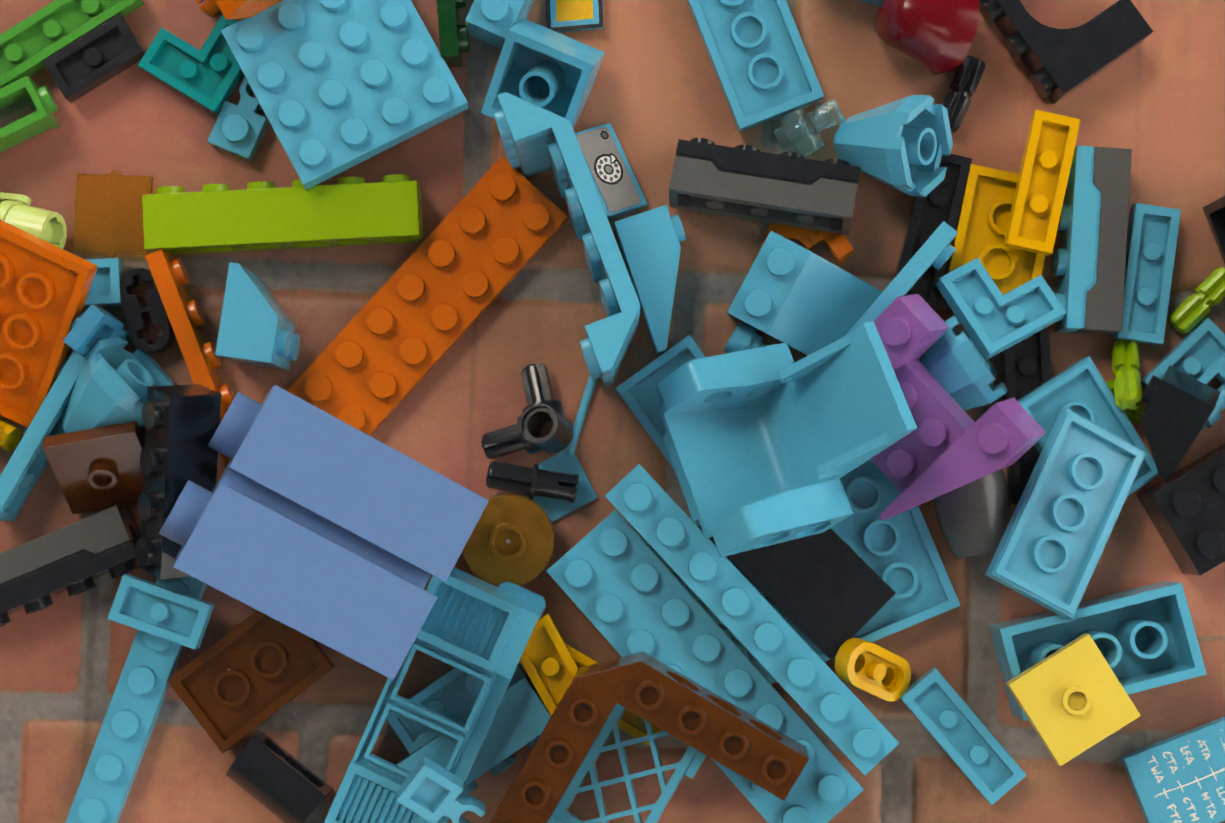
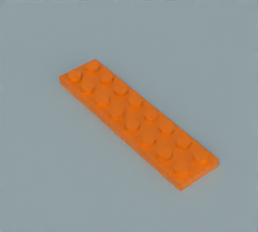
M501 156L287 391L363 433L372 436L569 220L568 216L516 169H512L511 164Z

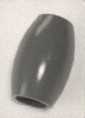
M1002 469L933 499L943 536L956 559L996 552L1011 519V503L1007 482Z

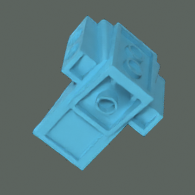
M874 321L861 324L848 335L795 363L787 342L694 359L686 362L657 383L665 404L661 408L660 414L666 429L663 439L693 522L700 523L703 534L707 539L714 538L720 558L823 533L854 513L840 478L917 429Z

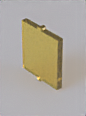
M112 170L110 174L77 173L73 251L79 253H105L110 258H115L117 254L148 255L149 252L144 249L142 195L152 194L153 177L121 175L116 170Z

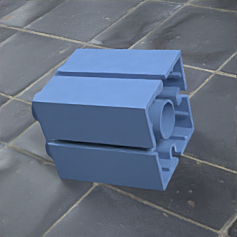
M277 385L271 388L262 403L237 392L208 445L211 449L230 458L222 476L212 492L188 480L158 533L182 546L175 557L173 567L394 680L438 598L424 590L427 581L431 575L444 582L447 581L489 500Z

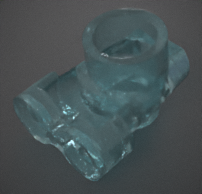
M835 98L817 106L816 110L806 114L802 106L780 117L779 121L782 127L774 130V134L782 149L788 148L789 152H796L806 156L826 146L820 133L821 130L828 129L836 124L838 125L844 122L845 118Z

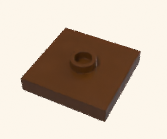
M136 421L44 437L42 449L72 514L111 508L116 505L138 503V498L143 492V472L140 466V454L142 449L145 448V442Z

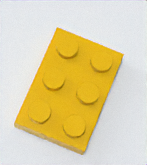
M971 164L955 231L958 233L952 240V246L956 251L948 260L946 274L978 258L1003 295L1042 275L1046 255L1003 246L1018 173Z

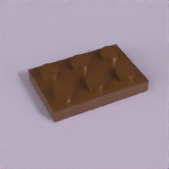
M257 610L167 681L223 754L331 671L335 665L316 640Z

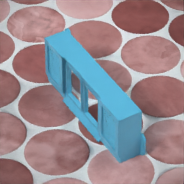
M455 567L452 569L446 582L432 575L426 591L438 598L395 679H387L324 823H431L396 801V791L411 772L371 754L391 709L458 740L446 770L462 779L464 787L535 625L546 607V601L541 595L510 581L502 582L497 587ZM416 650L484 680L465 725L397 695ZM443 815L437 823H448L450 818Z

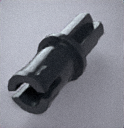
M493 461L488 466L486 486L492 489L528 494V498L533 500L534 496L574 503L579 474L572 475L538 469L539 464H534L533 468Z

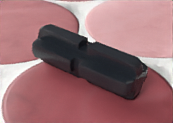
M967 55L962 64H960L950 85L952 91L946 94L942 104L947 108L952 133H955L960 128L971 102L969 97H972L986 67L984 61L974 56Z

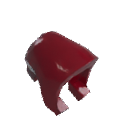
M884 0L876 18L875 32L887 45L916 60L933 75L944 72L954 73L958 71L960 64L967 57L975 39L979 21V0Z

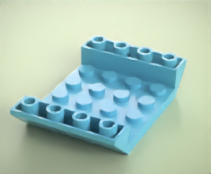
M508 92L499 94L497 97L501 110L493 113L512 169L521 166L525 178L550 169L553 170V176L562 198H567V209L575 235L578 240H583L585 260L593 282L599 281L601 303L607 318L584 326L587 339L579 342L591 379L594 380L601 377L604 387L613 384L639 327L640 302L571 121Z

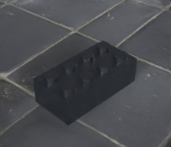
M1225 444L1175 472L1169 483L1161 480L1136 495L1183 574L1200 576L1225 562Z

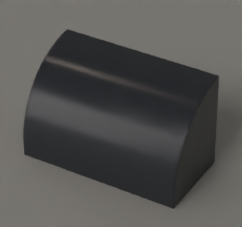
M263 732L252 737L226 773L231 780L285 823H306L333 789Z

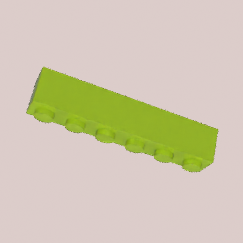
M405 174L383 176V182L365 183V178L341 177L337 179L338 184L336 185L318 184L308 190H305L300 179L292 181V187L275 188V183L268 181L247 183V189L230 190L227 184L202 185V192H185L183 187L162 186L156 188L157 194L142 195L144 249L150 253L163 249L171 255L423 242L422 188L417 180L410 181V176Z

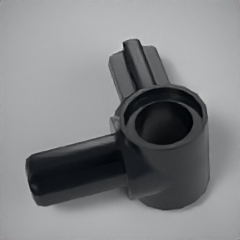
M530 364L521 371L528 406L523 408L522 415L517 418V424L483 435L481 444L488 459H496L522 450H526L530 455L542 451L550 454L559 453L571 443L573 427L564 415L561 401L554 400L548 369L545 364ZM553 420L551 432L547 436L540 438L541 427L545 422Z

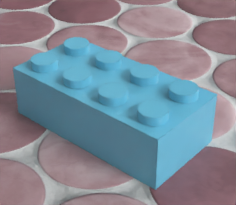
M1162 581L1080 602L1072 619H1065L1048 610L989 625L1011 713L1023 721H1027L1028 718L1009 690L1006 682L1084 633L1090 634L1128 695L1207 675L1181 582Z

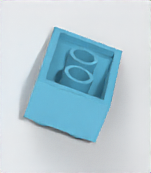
M770 231L727 313L783 343L787 342V345L808 356L844 337L880 296L882 291L802 246Z

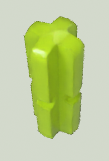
M1225 267L1215 269L1195 289L1196 294L1189 295L1168 316V322L1176 331L1181 334L1189 333L1211 311L1210 307L1216 306L1225 297Z
M1117 339L1114 341L1113 349L1111 350L1112 371L1115 377L1113 380L1115 405L1121 410L1127 408L1136 410L1140 407L1142 399L1141 375L1138 371L1140 368L1138 344L1133 340Z

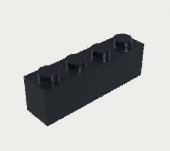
M200 384L148 387L147 402L144 403L142 408V419L146 430L145 448L142 449L140 454V466L143 472V492L138 498L141 534L140 539L136 543V558L141 569L159 580L190 576L173 567L175 557L182 546L158 534L186 483L190 480L211 492L216 486L218 452L208 447L220 424L221 393Z

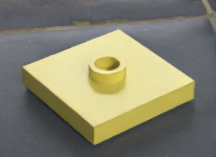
M1087 633L1079 636L1006 682L1009 690L1053 760L1059 766L1064 765L1141 716L1090 634Z

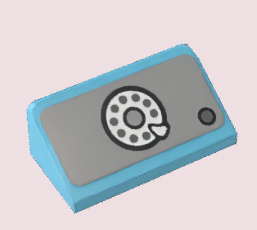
M611 123L575 133L609 222L648 205Z

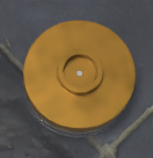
M510 491L492 494L485 498L489 502L463 549L465 560L478 577L490 584L499 586L502 582L510 581L517 585H523L535 579L550 561L555 542V530L552 519L545 507L535 498L533 500L530 499L527 494Z

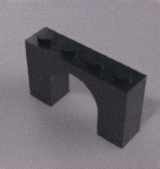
M979 0V12L990 25L995 24L1005 37L1003 41L1008 53L1016 61L1022 60L1032 74L1030 75V80L1035 90L1042 97H1048L1053 104L1127 54L1154 32L1131 0H1119L1087 23L1070 29H1057L1043 25L1029 15L1020 0Z

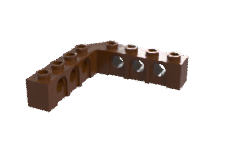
M639 652L602 664L596 663L578 669L489 823H546L616 703L784 801L808 762V753L806 746L645 652Z

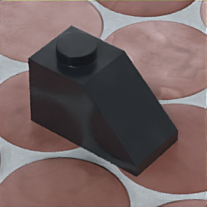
M1170 365L1162 379L1153 375L1144 389L1141 400L1147 404L1140 417L1159 476L1168 483L1214 410L1220 395V391Z

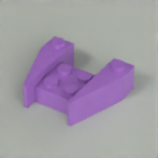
M919 294L897 297L874 321L917 426V429L871 458L901 493L879 514L882 520L898 515L1014 464L1046 434L1044 429L1014 397L995 403L974 422L927 371L918 359L950 327Z

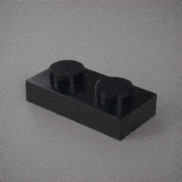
M119 14L48 57L43 63L65 99L72 103L139 62L144 56L145 51L126 20Z

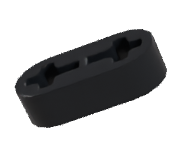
M145 268L131 269L125 273L120 281L121 301L129 336L132 343L139 350L148 353H162L171 347L176 336L151 271ZM139 278H142L145 282L152 283L153 286L152 290L146 292L148 307H145L141 296L133 295V288L139 286ZM149 314L153 325L163 328V333L156 336V344L152 340L143 338V332L149 330L147 317Z

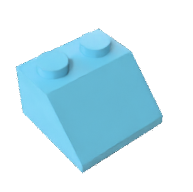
M521 18L508 30L481 113L494 118L493 113L501 110L497 95L508 92L570 120L574 129L591 93L605 52L530 20Z
M229 262L215 355L237 364L289 371L290 361L297 360L300 348V335L294 334L295 325L257 275L239 263Z

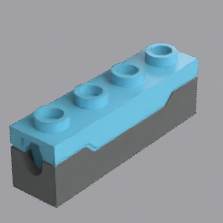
M1075 146L1057 229L1061 231L1060 248H1056L1054 251L1052 262L1053 275L1059 276L1058 293L1054 294L1067 312L1061 320L1056 322L1055 332L1057 333L1073 332V334L1111 336L1122 332L1132 149Z

